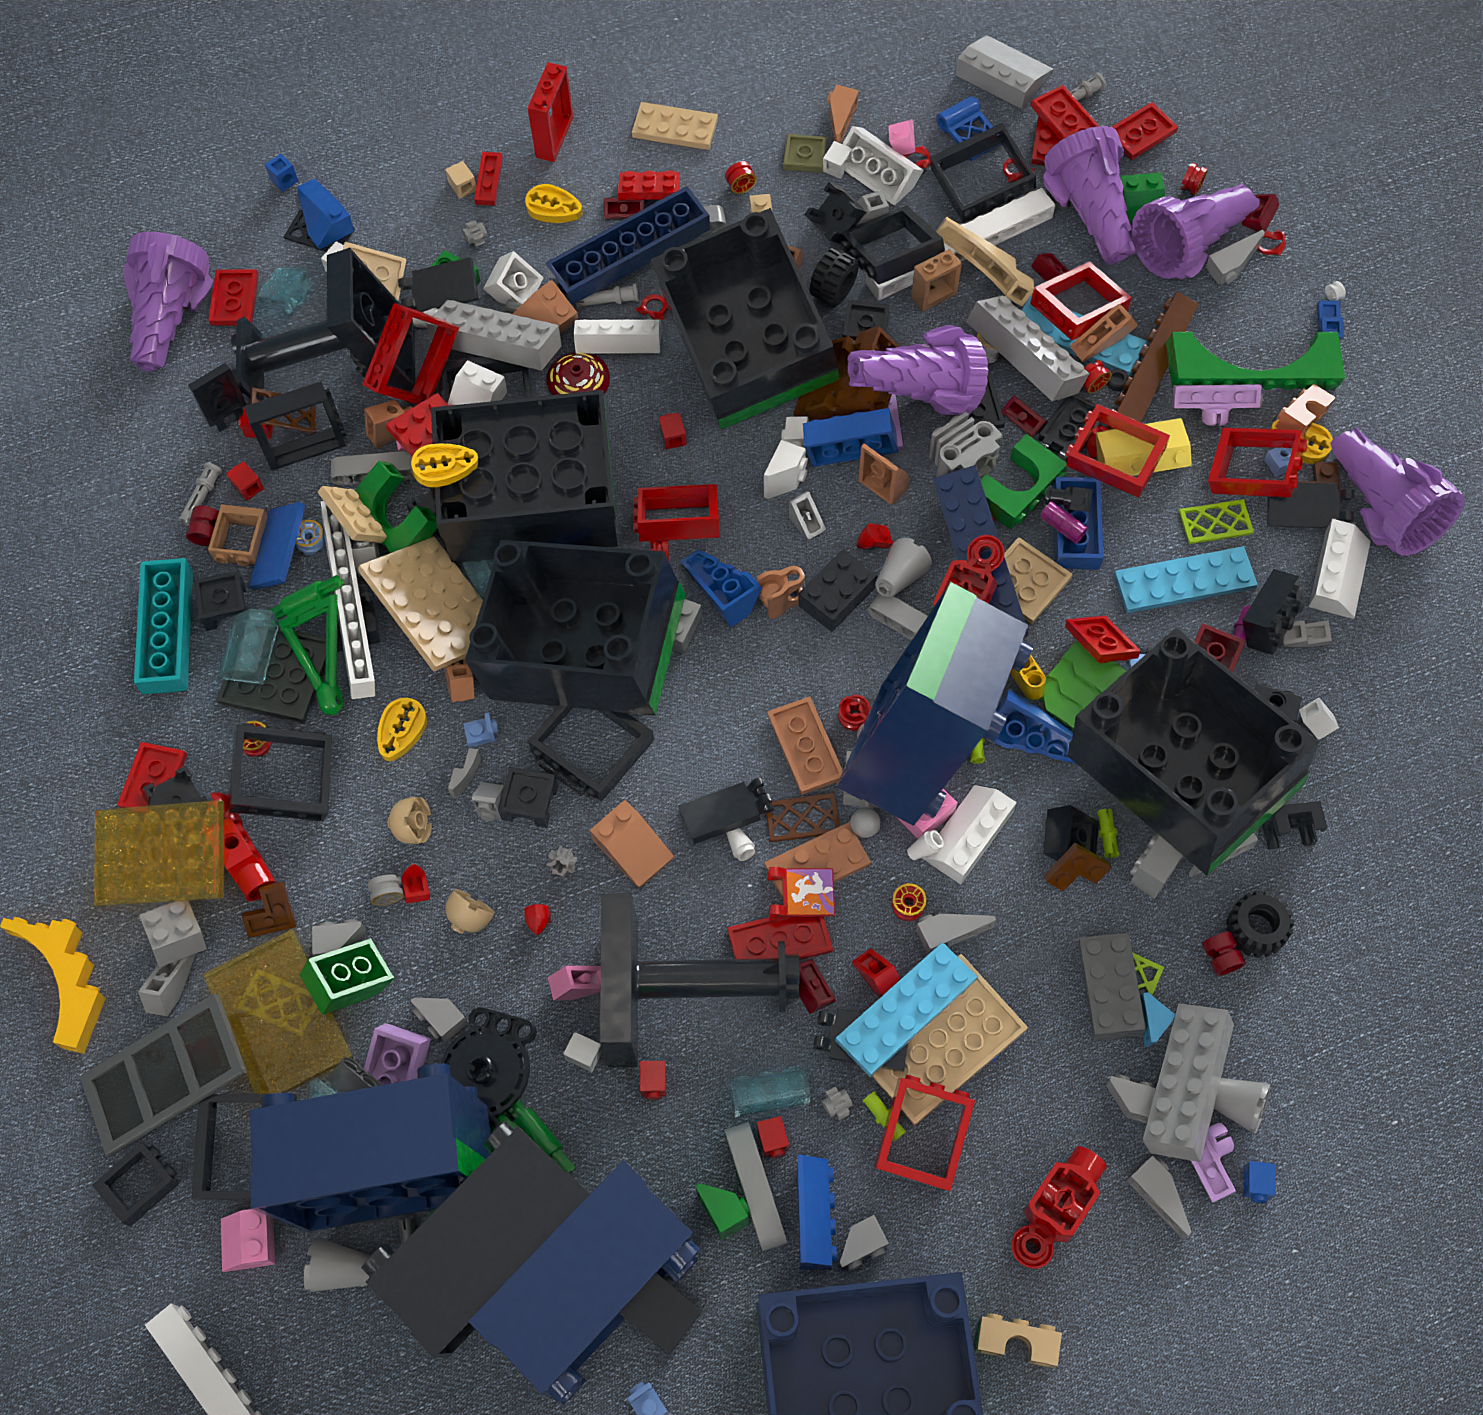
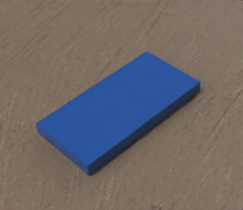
M296 502L269 511L249 584L250 588L256 590L285 583L305 509L303 503Z

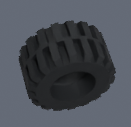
M837 248L830 249L821 258L813 272L809 287L810 295L832 307L839 305L854 285L859 268L858 260Z
M1254 891L1252 895L1249 892L1243 898H1240L1230 911L1226 924L1229 925L1226 931L1232 932L1238 944L1235 948L1239 951L1244 949L1245 955L1250 956L1251 953H1254L1255 958H1260L1263 954L1265 957H1269L1272 953H1277L1292 935L1293 929L1291 928L1294 926V920L1290 919L1293 915L1292 910L1286 909L1288 904L1285 901L1281 903L1278 895L1272 897L1270 896L1271 892L1265 891L1263 895L1260 891ZM1256 914L1266 918L1271 925L1272 933L1260 934L1253 930L1248 922V915Z

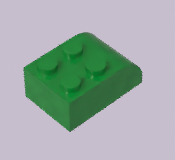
M372 939L310 958L299 974L322 1015L369 999L384 990L394 979Z

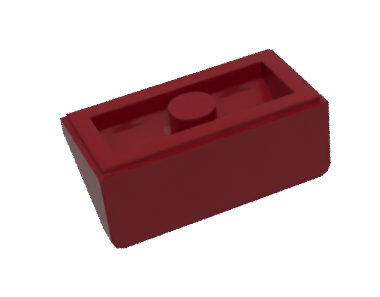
M1257 194L1256 198L1259 199V207L1245 216L1246 219L1242 221V226L1257 232L1261 230L1265 232L1279 207L1276 194Z
M604 198V219H627L645 209V200Z
M1052 253L1038 254L1031 265L1046 282L1069 271Z
M1015 395L1012 396L1002 409L1003 415L1032 438L1048 423Z
M813 959L799 963V997L809 1014H813L834 1003L836 998Z

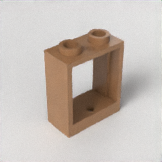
M951 249L914 267L911 298L922 312L957 295L962 263Z
M221 504L208 548L213 560L220 564L228 562L236 563L240 566L255 565L268 518L265 510ZM230 523L256 526L249 552L223 549Z

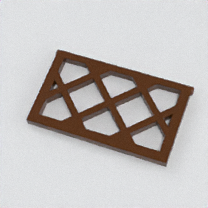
M252 387L251 404L259 402L256 399V394L271 398L282 393ZM316 405L310 407L308 412L304 410L298 411L302 416L296 420L290 414L284 415L289 420V424L278 422L276 418L262 424L315 434ZM306 419L310 424V428L302 427L298 423Z
M834 793L772 801L773 807L783 806L785 810L778 818L771 814V812L766 813L770 842L821 836L833 830H823L820 827L827 818L834 822L835 828L840 826ZM830 799L831 807L828 811L817 805V802ZM799 803L810 805L803 815L793 809L792 806ZM813 808L824 815L817 825L806 818ZM788 811L799 818L792 828L781 821ZM802 821L813 827L811 832L798 833L796 831ZM779 824L789 832L787 835L775 836L774 829Z

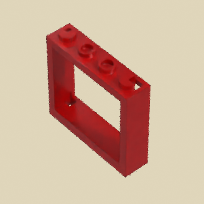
M394 303L362 385L379 394L420 404L423 402L422 399L426 400L433 396L459 327L443 319ZM412 318H416L438 327L412 392L388 386L387 382Z

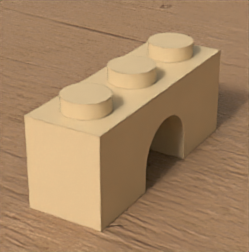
M987 1313V1317L982 1316L980 1318L975 1352L1002 1357L1005 1353L1007 1341L1012 1338H1018L1024 1341L1028 1347V1363L1050 1368L1058 1366L1062 1333L1056 1332V1327L1040 1324L1039 1328L1029 1326L1028 1321L1013 1319V1323L1002 1320L1003 1316Z

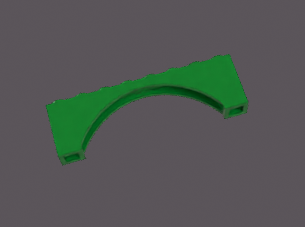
M1172 332L1166 341L1172 388L1173 385H1261L1264 390L1284 388L1285 390L1305 388L1308 390L1315 384L1320 388L1333 390L1345 379L1338 332H1317L1309 342V350L1298 360L1281 368L1261 371L1240 368L1221 360L1202 346L1194 337L1193 332Z

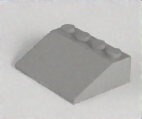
M988 35L968 45L958 57L956 76L1020 109L1025 107L1053 72V68Z

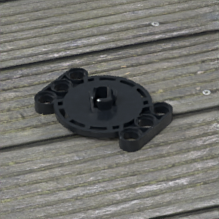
M478 1007L469 1014L468 1021L472 1029L465 1031L451 1043L441 1060V1064H447L452 1054L448 1064L451 1077L464 1087L471 1086L477 1088L478 1099L487 1105L489 1121H494L496 1130L502 1124L497 1116L504 1114L517 1103L528 1084L530 1060L524 1045L535 1040L537 1029L533 1023L526 1019ZM479 1014H486L485 1023L477 1026L475 1023ZM501 1020H507V1029L498 1032V1023ZM523 1026H529V1035L525 1038H520L519 1030ZM466 1039V1041L463 1042L455 1051L454 1049L459 1045V1043ZM488 1065V1069L492 1071V1074L486 1073L483 1077L478 1078L480 1069Z

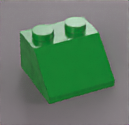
M1161 172L1120 177L1123 184L1122 194L1128 210L1125 212L1130 224H1133L1134 216H1136V212L1142 206L1165 197V187Z
M701 1183L695 1186L697 1196L721 1240L749 1225L750 1209L743 1197L738 1199L737 1195L733 1192Z

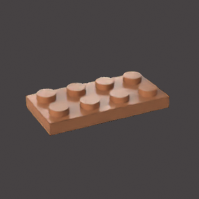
M810 696L767 711L769 721L801 795L839 782L843 770Z
M849 822L764 862L767 871L769 867L833 868L834 883L871 865L869 857L858 837L852 831ZM782 880L773 881L783 900Z

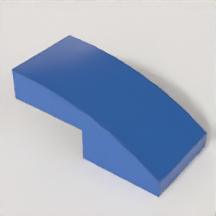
M1319 300L1317 303L1319 331L1338 332L1339 339H1343L1344 323L1343 317H1341L1340 301Z

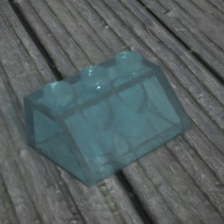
M250 608L234 616L218 674L219 679L258 684L264 683L279 626L273 611Z
M797 1066L783 1069L784 1072L780 1073L764 1071L759 1073L758 1077L749 1078L748 1075L735 1077L734 1081H730L735 1117L808 1104L810 1101V1088L804 1068L798 1069Z

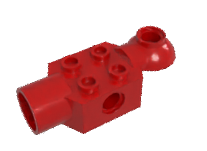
M991 535L978 536L972 540L967 550L968 562L966 560L951 562L933 601L934 606L950 582L977 596L976 598L989 604L998 585L991 573L1002 563L1005 554L1001 541ZM985 550L992 551V555L988 559L981 558V554Z
M212 792L210 795L214 801L209 803L220 822L205 830V833L246 900L249 902L258 901L261 899L260 887L277 882L258 849L252 843L251 837L243 828V821L239 814L228 812L229 793Z
M1076 1146L1066 1163L1056 1162L1025 1208L1024 1213L1030 1225L1019 1228L1014 1233L1011 1241L1013 1255L1021 1265L1027 1268L1038 1269L1050 1262L1054 1254L1053 1242L1068 1243L1100 1195L1096 1184L1105 1172L1107 1165L1093 1151L1082 1146ZM1026 1243L1035 1244L1038 1253L1032 1254L1028 1252Z

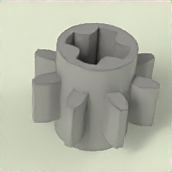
M476 220L465 223L467 228L462 231L467 243H473L476 247L484 244L483 238L488 237L483 223L477 224Z
M559 846L557 852L551 850L548 855L550 859L546 865L551 867L552 874L565 877L567 871L573 873L576 868L574 864L578 857H573L572 849Z
M835 1086L826 1091V1099L822 1100V1104L828 1116L831 1118L836 1115L838 1120L848 1116L850 1113L848 1108L852 1107L853 1104L846 1090L843 1089L838 1092Z

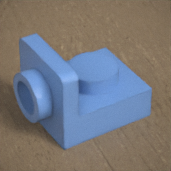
M489 712L484 713V719L463 723L468 747L496 741L494 733L498 732L496 719H491Z
M640 1382L629 1390L631 1395L627 1397V1400L637 1415H665L668 1413L650 1382L646 1385Z

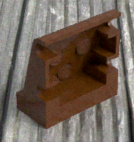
M879 326L858 332L856 341L849 336L831 341L834 347L839 380L799 396L793 415L795 417H808L810 422L811 420L830 419L833 416L852 415L855 412L863 413L888 408L892 394L883 391H873V387L849 385L848 356L851 352L886 351V348L901 346Z

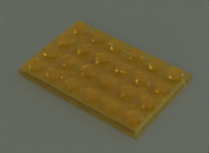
M224 801L95 810L94 906L224 898Z
M293 929L203 973L211 995L217 994L220 996L247 1070L246 1074L255 1094L287 1093L337 1067L343 1057L354 1058L333 1012L321 1014L299 976L308 959Z

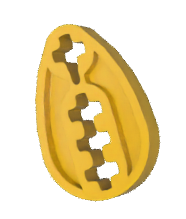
M537 185L530 189L525 197L528 214L538 221L565 223L578 220L583 214L581 203L572 194L554 185Z
M1279 420L1272 424L1271 429H1277L1276 425ZM1312 423L1308 431L1303 435L1304 439H1307V451L1303 452L1302 459L1303 463L1307 464L1324 461L1332 450L1330 443L1333 438L1330 432L1323 426ZM1310 441L1314 442L1313 446L1308 445ZM1320 445L1324 447L1323 450L1318 449Z
M425 445L419 448L412 457V473L420 484L427 487L449 485L468 476L477 468L478 455L474 450L460 445ZM465 458H469L471 462L466 463ZM446 461L448 466L444 467L442 462ZM431 463H435L437 468H432ZM424 465L425 470H421L419 466Z
M399 698L389 703L384 709L377 734L379 752L384 760L395 761L406 754L425 731L427 715L423 706L418 701L412 698ZM412 706L414 711H409L407 715L405 708L409 709ZM407 715L409 721H404V731H399L397 734L395 729H399L402 726L400 718L404 719ZM393 745L394 751H390L387 754L385 749L391 748V746Z

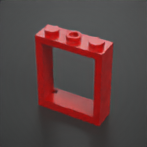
M547 62L527 109L536 158L555 162L574 115L567 66ZM551 105H552V114H551V117L549 118V110H550Z
M1089 261L1034 287L1030 304L1073 341L1082 336L1118 303L1128 312L1132 297ZM1085 281L1105 298L1109 304L1078 318L1056 299L1054 295Z
M1097 404L1093 411L1089 410L1084 420V423H1086L1084 428L1080 427L1075 436V444L1069 445L1065 454L1068 457L1066 466L1140 498L1168 446L1170 435ZM1097 421L1154 445L1137 478L1079 453Z
M1223 428L1208 479L1212 494L1291 497L1293 489H1296L1298 485V470L1301 471L1303 466L1302 454L1307 451V439H1304L1302 430ZM1234 446L1292 448L1284 481L1226 478Z
M717 484L638 488V497H634V533L639 534V542L720 538ZM709 507L710 517L646 520V510Z
M906 1074L905 1078H898L873 1168L951 1191L975 1100L970 1099L967 1092L955 1089L953 1094L944 1091V1085L930 1082V1085L927 1086L920 1083L921 1078ZM906 1088L964 1105L944 1178L886 1161Z

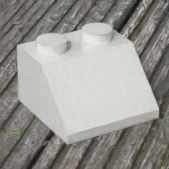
M513 251L499 258L483 289L500 303L506 304L509 299L523 304L538 290L544 277Z
M467 360L455 377L448 405L500 401L507 393L505 378Z
M783 440L780 441L764 474V498L770 499L795 490L800 482H804L807 475L805 468L808 462V458H805V448Z

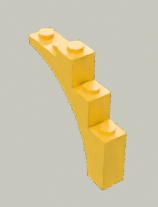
M14 917L13 920L3 918L0 928L9 935L21 938L34 945L45 956L53 969L60 998L59 1021L53 1043L62 1049L84 1054L106 997L99 992V988L87 985L94 964L87 959V955L75 952L83 932L76 927L75 922L67 919H62L61 922L52 920L50 926L38 922L35 925L28 924V921L18 917Z

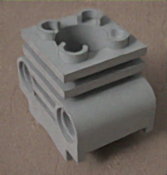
M966 411L960 416H954L948 424L936 428L932 433L929 458L931 460L935 458L934 463L937 466L936 477L976 465L980 478L986 474L989 475L996 470V459H998L997 454L1000 450L998 440L1003 435L990 422L981 421L974 425V419L972 417L968 419L969 414Z

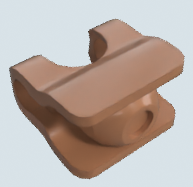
M798 566L767 571L757 577V582L762 588L758 597L763 605L768 607L770 619L779 617L788 608L798 605V596H789L793 591L799 593L803 589L802 585L805 576L802 569ZM791 574L799 576V579L795 581H788L787 578Z

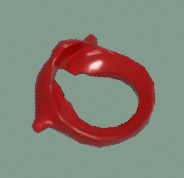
M922 145L915 148L914 153L922 154L927 159L920 160L914 164L920 168L927 169L930 166V154ZM905 154L903 156L907 158L910 154Z
M1011 158L1003 164V172L1008 178V182H1015L1021 179L1022 176L1019 172L1011 174L1008 171V165L1013 163Z
M1278 229L1275 232L1265 231L1263 238L1282 240V242L1270 250L1263 249L1261 246L1257 250L1262 254H1277L1280 256L1286 245L1285 234Z
M652 294L646 296L642 300L641 305L636 307L635 310L642 315L648 314L654 320H664L663 316L667 311L668 305L664 297ZM652 300H658L663 304V308L659 312L650 311L646 308L647 304Z

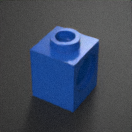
M279 154L265 164L270 180L282 192L298 182L293 165L282 154Z
M1249 1161L1244 1165L1243 1197H1250L1252 1202L1267 1203V1200L1276 1195V1164Z

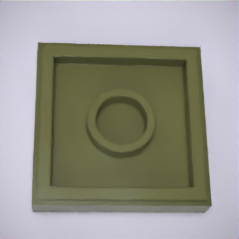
M787 134L783 170L823 173V158L826 151L827 137Z

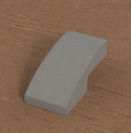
M1304 620L1294 622L1290 631L1287 630L1284 635V646L1313 647L1331 645L1332 638L1329 620L1305 624Z
M469 748L464 768L453 769L448 787L452 798H457L467 788L476 774L481 761L478 749Z

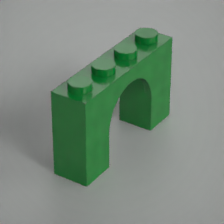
M1028 434L1013 447L1010 460L1031 475L1035 483L1034 487L1026 491H1013L1001 485L988 474L980 480L991 515L1010 530L1016 524H1022L1027 517V513L1030 510L1033 512L1041 502L1040 500L1046 497L1048 486L1054 485L1056 477L1067 476L1065 473L1067 463Z
M378 460L355 492L359 495L363 505L369 508L370 514L375 521L382 526V530L387 536L382 544L388 548L390 554L429 539L438 526L434 513L429 508L415 506L399 526L395 528L391 526L386 514L387 502L404 477L392 463Z

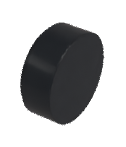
M1120 369L1111 370L1112 376L1107 383L1108 388L1113 391L1125 389L1122 386L1128 377L1127 373Z

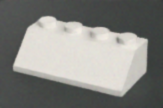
M852 126L843 142V145L851 148V154L845 161L844 171L874 192L882 190L885 199L893 205H896L915 187L924 171L864 128Z
M650 319L575 320L576 353H660L661 321Z
M1332 519L1323 540L1309 603L1310 608L1354 619L1371 542L1356 525Z
M974 785L939 834L943 839V847L940 848L939 852L922 859L961 885L1011 817L1017 802L997 789Z

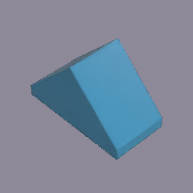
M1147 992L1140 995L1146 1028L1143 1035L1144 1047H1150L1156 1043L1175 1018V1014Z

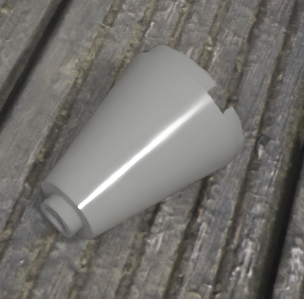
M900 538L893 543L875 584L882 596L893 597L928 573L932 560L924 546H917L913 543L915 540L911 538Z
M1221 1078L1214 1110L1248 1131L1257 1133L1262 1121L1263 1111L1267 1105L1271 1085L1262 1082Z
M324 1238L313 1239L307 1255L311 1256L310 1262L305 1264L304 1268L305 1290L317 1292L368 1285L365 1281L369 1276L361 1267L370 1255Z

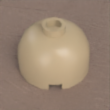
M422 797L402 799L394 804L387 821L388 827L394 837L402 843H424L430 837L432 823L427 824V816L431 815V811L427 802Z
M459 889L453 890L445 905L446 916L452 922L451 928L460 934H463L465 931L470 933L481 931L490 923L495 913L479 899L477 901L474 900L470 894Z

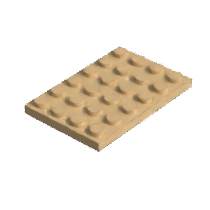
M435 537L359 565L358 571L433 672L466 658L470 645V632L475 627L483 600L456 564L451 562L450 556Z
M962 954L958 958L978 976L977 980L908 1042L904 1072L880 1068L872 1075L891 1099H893L898 1078H905L906 1074L921 1078V1084L929 1086L930 1082L938 1083L945 1086L944 1091L954 1093L955 1089L958 1090L1028 1030L1025 1023ZM906 1088L901 1111L916 1126L945 1100Z

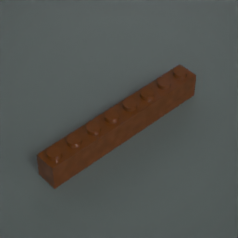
M1178 291L1172 298L1167 297L1162 305L1164 311L1163 313L1160 312L1155 319L1156 327L1155 329L1152 328L1146 339L1149 341L1141 348L1138 354L1141 358L1133 364L1130 370L1133 374L1125 380L1122 386L1125 390L1117 396L1114 402L1117 406L1115 409L1112 408L1113 411L1138 422L1142 421L1169 366L1166 341L1172 332L1186 331L1199 303Z

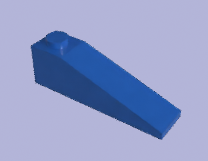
M315 178L297 187L308 235L319 250L354 232L349 213Z
M699 549L680 561L730 627H733L750 615L762 588L749 573L738 571L731 564L726 565L719 562L716 557Z
M1008 690L996 708L998 712L1006 715L1007 719L994 742L1004 748L1025 750L1026 753H1039L1047 755L1048 758L1075 763L1068 757L1069 743L1072 741L1073 732L1029 700Z

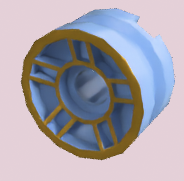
M314 520L301 521L295 543L299 551H302L305 555H314L317 551L324 549L326 545L325 535L318 522Z

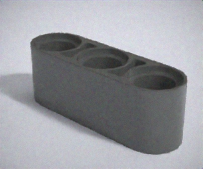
M343 1057L328 1077L329 1082L340 1093L382 1085L356 1061L348 1057Z

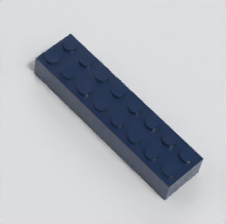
M686 186L545 262L547 276L550 281L553 280L570 304L573 305L651 262L650 259L663 254L668 248L679 247L709 231L710 215L689 187Z
M976 465L933 478L957 560H966L967 562V550L972 540L982 535H991L999 539ZM983 551L981 558L988 559L992 555V551ZM1004 557L999 567L991 573L998 585L989 604L1025 623ZM1026 630L1024 637L1029 636L1028 630Z

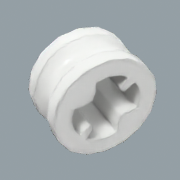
M1335 281L1325 288V294L1329 301H1338L1345 298V288L1339 281Z

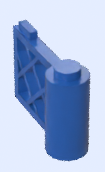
M972 96L965 98L936 116L940 129L945 133L948 132L957 144L969 139L970 132L982 133L993 127L980 111L981 105L979 100ZM979 119L983 124V129L972 127V122ZM958 130L968 131L967 138L959 136L956 132ZM995 147L988 149L972 158H969V160L973 161L976 158L994 149Z

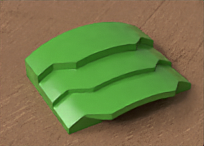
M1075 641L1047 676L1045 692L1039 700L1044 703L1047 713L1074 730L1076 715L1090 704L1096 696L1122 676L1126 670L1115 661L1098 663L1079 642Z

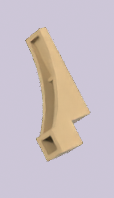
M946 217L936 232L943 238L944 243L980 269L1005 294V297L1023 306L1034 291V279L1016 269V259L950 218Z

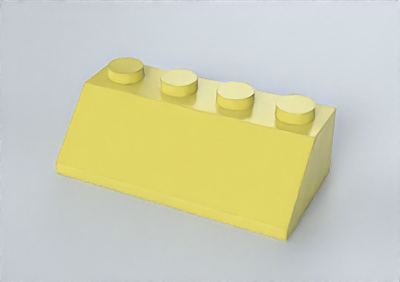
M1181 418L1145 424L1170 435L1168 446L1154 472L1192 466L1191 446ZM1117 429L1095 432L1099 462L1131 476L1139 475L1154 445Z

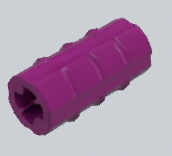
M1052 501L1044 508L1040 515V518L1047 522L1048 525H1051L1057 532L1062 533L1075 544L1082 539L1088 529L1080 520L1075 519Z

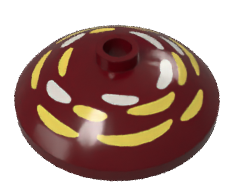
M571 352L559 357L552 363L547 372V387L551 395L603 390L604 395L610 384V374L607 365L598 356L591 353Z

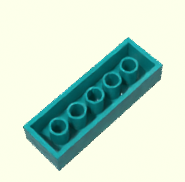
M186 558L141 562L134 684L142 694L188 691L193 570Z

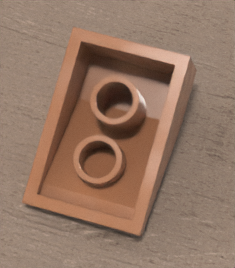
M553 280L535 291L512 314L556 324L559 326L560 334L572 326L575 320H579L577 311Z
M866 444L861 446L859 482L893 505L909 489L910 477L904 470L893 465L889 459L882 457Z
M626 800L589 830L592 841L639 889L674 859L673 854Z

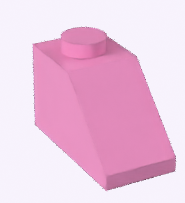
M913 119L889 125L890 144L901 155L915 152Z
M564 966L549 976L548 981L553 1000H575L599 993L601 966Z

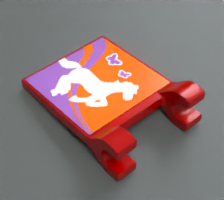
M769 867L767 871L768 881L782 880L783 905H770L769 918L835 916L833 868Z

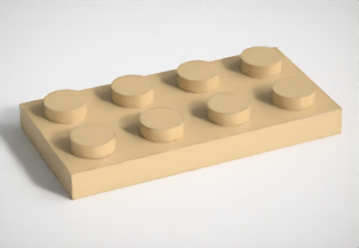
M641 102L633 126L632 138L710 150L718 122V114Z

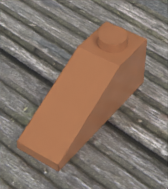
M837 84L834 91L829 93L827 104H830L829 114L834 141L841 144L857 108L859 90Z
M1118 303L1073 342L1070 348L1084 362L1122 340L1138 325L1124 307Z
M465 659L444 667L451 702L474 699L473 675Z

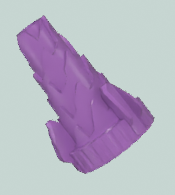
M1100 126L1081 130L1055 144L1045 156L1046 172L1043 180L1045 187L1053 198L1060 203L1061 207L1067 206L1069 199L1071 200L1080 218L1086 225L1089 235L1094 236L1103 260L1107 265H1114L1126 259L1129 255L1136 254V249L1129 232L1132 229L1125 212L1128 210L1122 194L1123 184L1119 176L1118 162L1123 157L1124 149L1116 129Z
M1244 184L1183 201L1170 196L1156 199L1142 206L1136 212V216H1134L1132 239L1136 253L1143 265L1156 276L1165 279L1176 277L1180 280L1185 277L1192 278L1200 272L1208 260L1209 255L1204 252L1209 249L1208 246L1220 240V236L1229 232L1228 228L1246 219L1245 216L1258 208L1259 199Z
M139 232L130 239L126 257L127 263L123 267L128 298L131 300L133 308V328L130 337V343H133L129 361H132L141 370L151 372L157 370L158 367H164L170 340L174 341L176 327L182 320L184 307L188 306L190 311L196 312L198 306L203 302L210 290L213 280L208 274L210 266L209 256L200 246L171 234Z
M946 325L925 332L923 339L927 344L886 348V351L861 350L851 352L848 356L850 386L873 387V391L888 392L889 394L911 397L913 400L927 402L934 407L936 412L942 415L960 416L965 411L968 414L972 413L982 400L988 381V361L983 345L974 335L966 334L962 328L954 327L953 325Z
M1357 427L1352 432L1346 431L1331 441L1333 453L1348 473V478L1366 496L1364 500L1372 507L1362 508L1360 515L1363 517L1365 526L1377 546L1387 545L1393 552L1396 551L1401 556L1416 554L1440 539L1461 514L1465 501L1464 495L1447 479L1442 477V472L1439 469L1410 458L1402 461L1394 452L1390 455L1380 445L1372 443Z

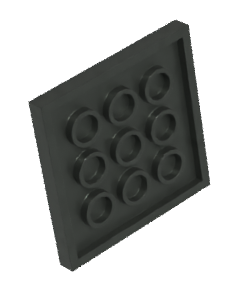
M247 620L217 696V703L305 723L316 694L312 683L280 627ZM295 631L322 678L326 667V637Z

